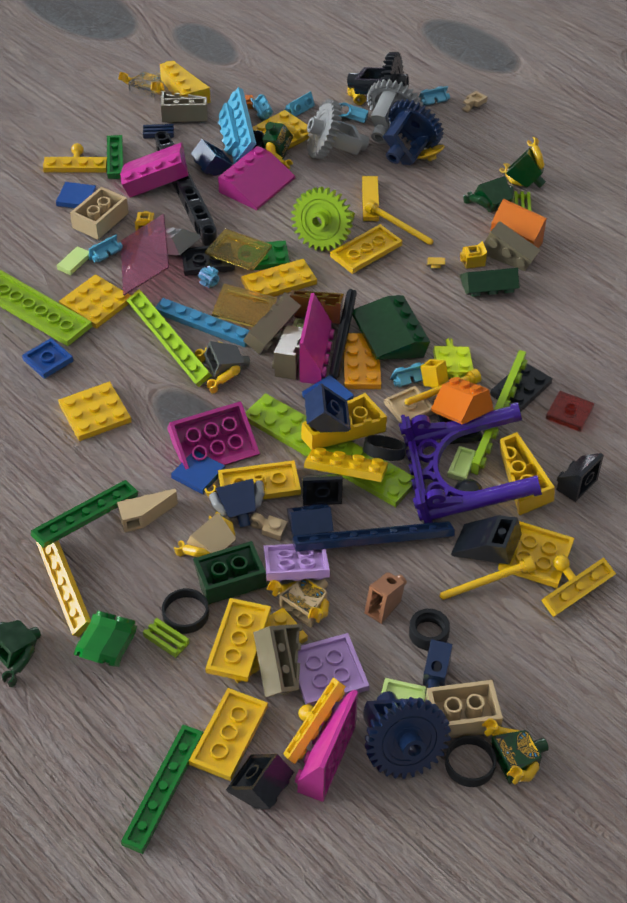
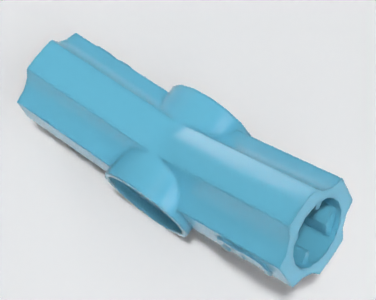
M348 103L340 104L341 108L344 106L349 107V112L339 115L340 117H346L362 123L366 122L369 110Z

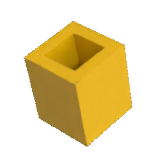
M429 359L420 366L424 386L433 389L449 381L446 360Z

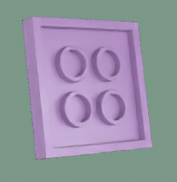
M293 544L264 545L267 581H301L310 578L321 580L330 577L326 549L296 552Z
M348 633L302 645L301 650L298 651V663H300L299 689L305 704L315 706L333 677L346 686L344 696L352 690H356L358 693L369 690V683Z

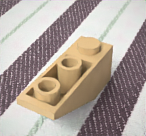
M176 489L117 502L124 532L144 528L178 504Z

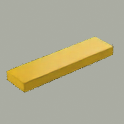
M362 176L363 221H379V215L369 214L365 211V206L369 200L377 202L379 206L378 176Z

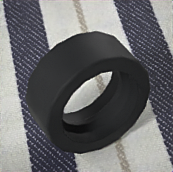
M425 608L417 611L412 616L409 625V637L418 648L429 650L431 639L447 642L450 622L441 611ZM424 622H432L441 627L442 632L435 637H426L417 631V626Z

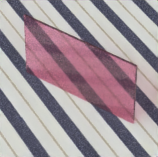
M162 214L121 240L123 245L121 249L123 295L125 296L169 268L165 215Z

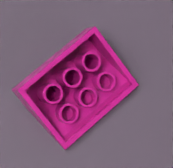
M182 142L123 165L120 173L121 183L129 198L189 176Z
M256 146L218 177L219 193L258 210L294 180L295 175L270 151Z
M314 293L310 294L300 339V382L315 384L322 380L323 377H326L327 367L325 365L329 364L330 354L328 352H331L332 342L330 340L334 339L335 332L332 329V321Z
M241 401L169 422L167 428L174 449L185 469H189L186 458L190 454L195 460L201 461L208 456L223 465L260 454ZM196 450L204 454L205 456L203 458H197L194 455V451Z
M352 690L339 702H336L332 707L329 719L321 724L320 732L312 741L314 745L312 750H308L305 755V766L303 770L299 769L295 778L297 793L321 802L324 801L356 728L358 691Z

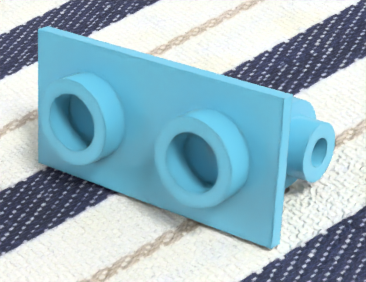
M439 86L435 89L421 91L419 95L421 97L420 102L427 106L435 104V98L437 103L448 101L450 99L449 93H446L448 86Z
M311 91L286 105L285 110L296 117L314 107L315 103Z
M260 94L255 100L250 98L253 103L252 106L258 112L257 116L261 120H266L272 115L273 110L265 95Z
M117 234L89 248V260L99 263L109 257L107 252L111 255L120 252L123 245L121 242H117Z
M418 362L408 368L399 367L393 371L390 380L394 379L395 387L410 385L412 383L411 377L414 383L421 382L423 379L420 366L423 364Z

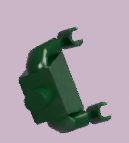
M505 176L479 184L474 194L469 191L468 195H463V202L466 204L477 203L492 213L498 210L503 199L512 201L514 187L509 185Z
M19 620L0 622V661L8 669L13 668L11 671H5L2 674L3 682L12 677L8 682L9 687L16 685V674L18 672L21 673L35 653L36 641L41 637L38 627L28 629Z

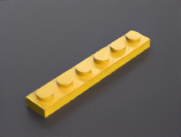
M59 540L45 548L36 542L73 636L79 637L87 629L91 619Z

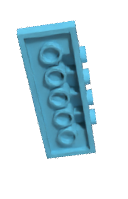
M239 87L235 92H232L228 102L222 106L218 124L221 126L220 133L223 135L222 142L225 144L224 151L228 155H232L234 164L256 145L244 91Z

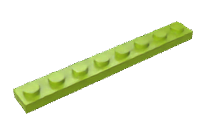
M140 289L126 300L198 387L212 376Z
M518 351L494 410L510 406V397L514 398L517 389L515 385L520 383L522 378L521 371H525L528 360L525 359V351ZM498 427L485 430L472 460V474L478 475L480 469L485 468L487 462L485 457L492 451V440L497 439Z

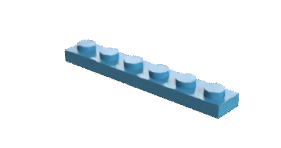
M162 298L155 306L163 317L239 346H247L243 340L250 331L248 329Z

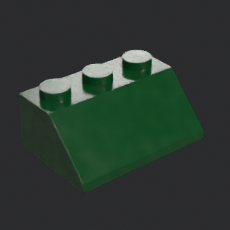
M518 268L460 274L465 294L471 293V297L481 296V292L494 295L498 294V291L504 290V293H514V289L520 288Z
M252 541L193 558L199 584L208 605L266 587V571Z

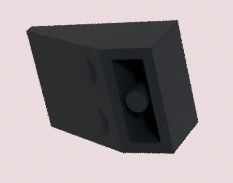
M497 515L464 524L451 555L454 557L510 564L522 535L518 518Z

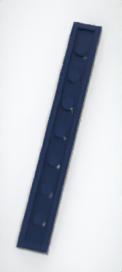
M450 521L298 535L293 536L292 541L295 551L299 552L455 536V529Z

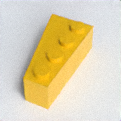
M166 61L160 64L161 80L172 95L180 93V96L188 97V95L207 97V104L211 103L210 87L175 61Z
M363 393L347 401L351 430L348 432L320 433L316 429L311 428L305 421L302 423L301 438L312 450L318 447L324 448L386 432L387 416L366 393Z
M518 432L501 438L500 454L508 481L513 482L537 475L542 495L534 497V495L514 500L519 516L553 502L555 487Z

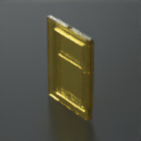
M225 228L205 251V254L253 271L270 251L272 245Z
M224 284L214 306L212 316L254 327L271 310L270 308L276 303L277 297Z

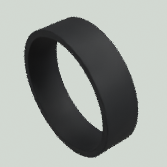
M370 435L365 437L363 452L373 458L399 461L405 457L406 444L393 437Z
M189 588L178 589L170 593L162 604L164 623L181 634L198 631L206 624L209 617L206 597L199 591ZM180 598H194L205 606L204 615L192 624H176L169 620L165 614L168 606Z
M468 735L455 739L449 745L446 752L445 767L452 780L462 786L478 787L484 785L492 778L496 766V754L493 747L486 740ZM461 745H476L489 754L492 760V768L486 775L479 778L461 776L450 765V753Z

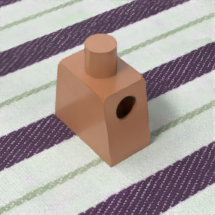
M387 572L369 586L364 613L382 624L401 602L404 586L407 583L406 579L402 575L395 576Z

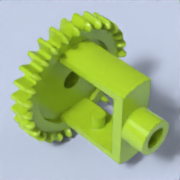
M322 186L318 189L314 187L312 191L309 189L306 193H302L300 195L301 198L296 199L298 203L293 205L296 210L291 211L292 214L296 215L291 218V220L296 221L292 227L298 228L294 233H300L298 239L304 238L303 244L309 242L308 247L311 248L314 245L315 250H318L319 247L321 251H324L326 248L328 251L332 247L334 249L337 248L338 244H343V240H347V235L351 234V231L347 228L353 227L352 222L355 213L348 210L350 204L344 205L347 199L340 200L342 194L340 193L335 196L336 190L330 193L329 187L325 188V190Z

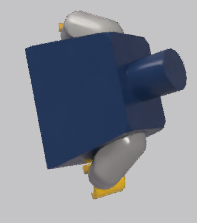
M262 473V477L257 479L255 474H253L252 479L218 488L213 485L214 489L209 492L205 488V492L215 510L222 516H228L229 519L237 518L239 527L244 528L251 526L249 514L255 513L256 509L261 506L265 494V477Z

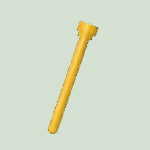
M369 200L366 204L365 211L369 214H377L428 245L433 244V239L380 209L377 202Z
M473 369L460 379L477 384L481 382V374L477 369ZM442 385L406 398L404 402L409 406L438 395Z
M529 555L523 557L518 562L519 564L441 592L439 596L442 600L519 572H527L528 574L536 571L535 564Z

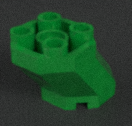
M97 610V613L92 615L90 624L76 645L74 655L102 664L106 662L110 666L119 667L121 659L136 633V621L119 616L115 619L116 615Z

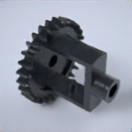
M389 52L383 61L386 64L382 66L383 68L363 67L360 73H349L347 77L348 88H354L355 94L367 95L371 85L373 86L378 80L382 82L383 79L387 82L390 79L392 83L396 80L398 84L403 82V86L408 85L409 87V75L404 74L402 56H400L399 52Z

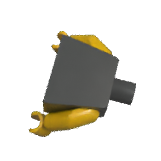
M209 341L204 351L202 349L195 351V355L201 363L207 360L213 377L218 378L217 380L210 379L207 381V388H210V393L212 394L218 391L220 383L224 384L231 378L238 376L243 366L248 367L250 364V357L242 356L236 345Z

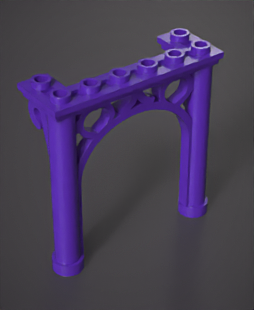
M518 402L512 403L508 407L488 412L465 424L455 421L430 423V418L426 415H417L410 421L409 416L401 415L402 423L399 424L401 434H405L403 438L406 447L409 446L406 454L408 460L412 462V464H409L410 473L415 477L411 479L415 490L413 502L420 521L433 523L435 519L534 495V497L542 495L537 475L477 491L455 489L448 485L440 475V458L445 448L452 441L467 434L522 421ZM432 446L435 448L432 454H423V450L426 447ZM421 460L429 463L424 469H422ZM425 479L434 481L426 488Z

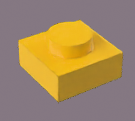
M428 257L427 265H431V268H441V265H445V258Z

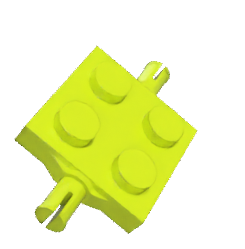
M452 338L445 340L446 346H434V359L446 360L449 378H462L468 371L474 369L469 347L454 346Z

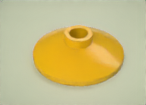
M437 145L433 148L421 151L417 159L435 160L437 158L436 155L445 146Z

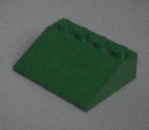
M404 295L386 296L353 310L352 316L376 360L424 358L430 340Z

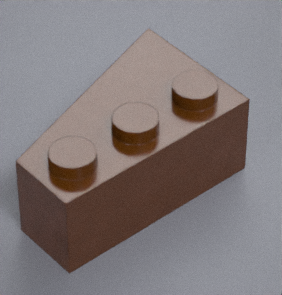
M301 290L291 291L290 297L301 305L294 315L295 318H305L310 294L314 293L332 323L340 324L344 294Z

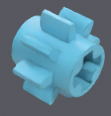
M210 266L202 268L198 275L201 279L199 283L204 287H214L220 279L217 275L219 271Z

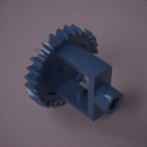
M402 99L395 102L391 107L388 115L391 124L383 136L390 147L386 153V158L394 164L401 162L403 165H411L425 147L427 149L433 148L443 138L444 132L442 131L444 128L441 127L442 123L438 122L440 119L434 118L436 114H431L430 109L426 110L425 105L421 107L419 102L415 104L414 100L410 102L408 99L406 101ZM406 137V143H408L410 140L412 141L410 143L411 148L409 150L404 145L401 139Z
M390 691L381 693L377 700L366 702L363 716L368 726L366 730L368 735L364 737L366 741L364 747L373 767L377 768L378 772L381 773L383 771L387 777L392 774L395 779L399 774L405 779L407 773H410L413 778L417 770L420 774H423V767L429 770L432 769L430 762L438 764L439 761L436 756L445 755L442 749L449 747L446 741L451 740L448 734L451 732L448 726L450 723L436 704H432L429 700L424 702L420 697L398 699Z

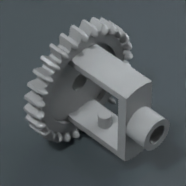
M385 79L382 82L378 80L373 86L371 85L367 93V102L370 110H373L371 118L375 127L371 137L377 143L387 144L383 136L390 127L391 122H389L388 115L395 102L402 99L404 101L408 99L410 102L414 100L415 104L419 102L420 106L423 107V102H420L421 97H417L418 93H412L414 89H408V85L403 86V82L398 84L396 80L394 83L390 79L388 82Z
M328 99L322 103V106L320 105L317 115L308 122L307 132H309L308 136H310L307 140L309 142L307 145L308 155L316 159H323L324 156H327L326 153L330 152L328 148L332 149L333 147L358 155L360 150L365 151L367 149L369 137L360 134L355 126L339 121L342 119L339 116L342 114L341 105L337 101Z

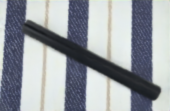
M349 289L346 293L329 375L336 380L340 376L357 291Z

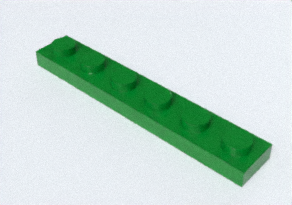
M124 480L31 530V536L45 548L118 508L117 502L136 498L138 490L127 480Z
M184 724L182 725L121 840L122 846L141 854L144 853L189 766V759L201 739L203 731Z

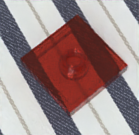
M559 391L546 414V419L581 432L595 403Z

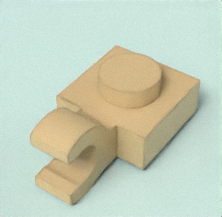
M475 91L469 94L463 101L466 106L462 110L469 112L473 106L479 107L486 103L488 97Z
M254 513L251 518L253 520L251 524L253 528L262 529V535L279 541L288 526V521L270 515L268 519H265L263 515Z

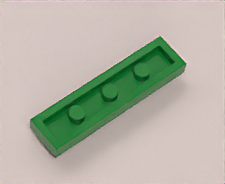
M122 135L107 136L108 179L121 178L120 173L123 168Z

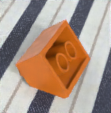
M503 199L492 220L491 230L501 221L539 248L543 244L547 218Z
M459 377L451 378L449 382L442 385L431 407L433 413L460 424H465L494 410L489 389Z

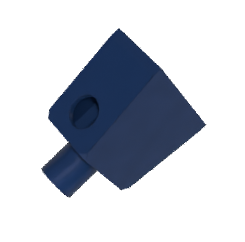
M431 639L423 675V685L426 686L425 694L427 688L445 686L453 644Z

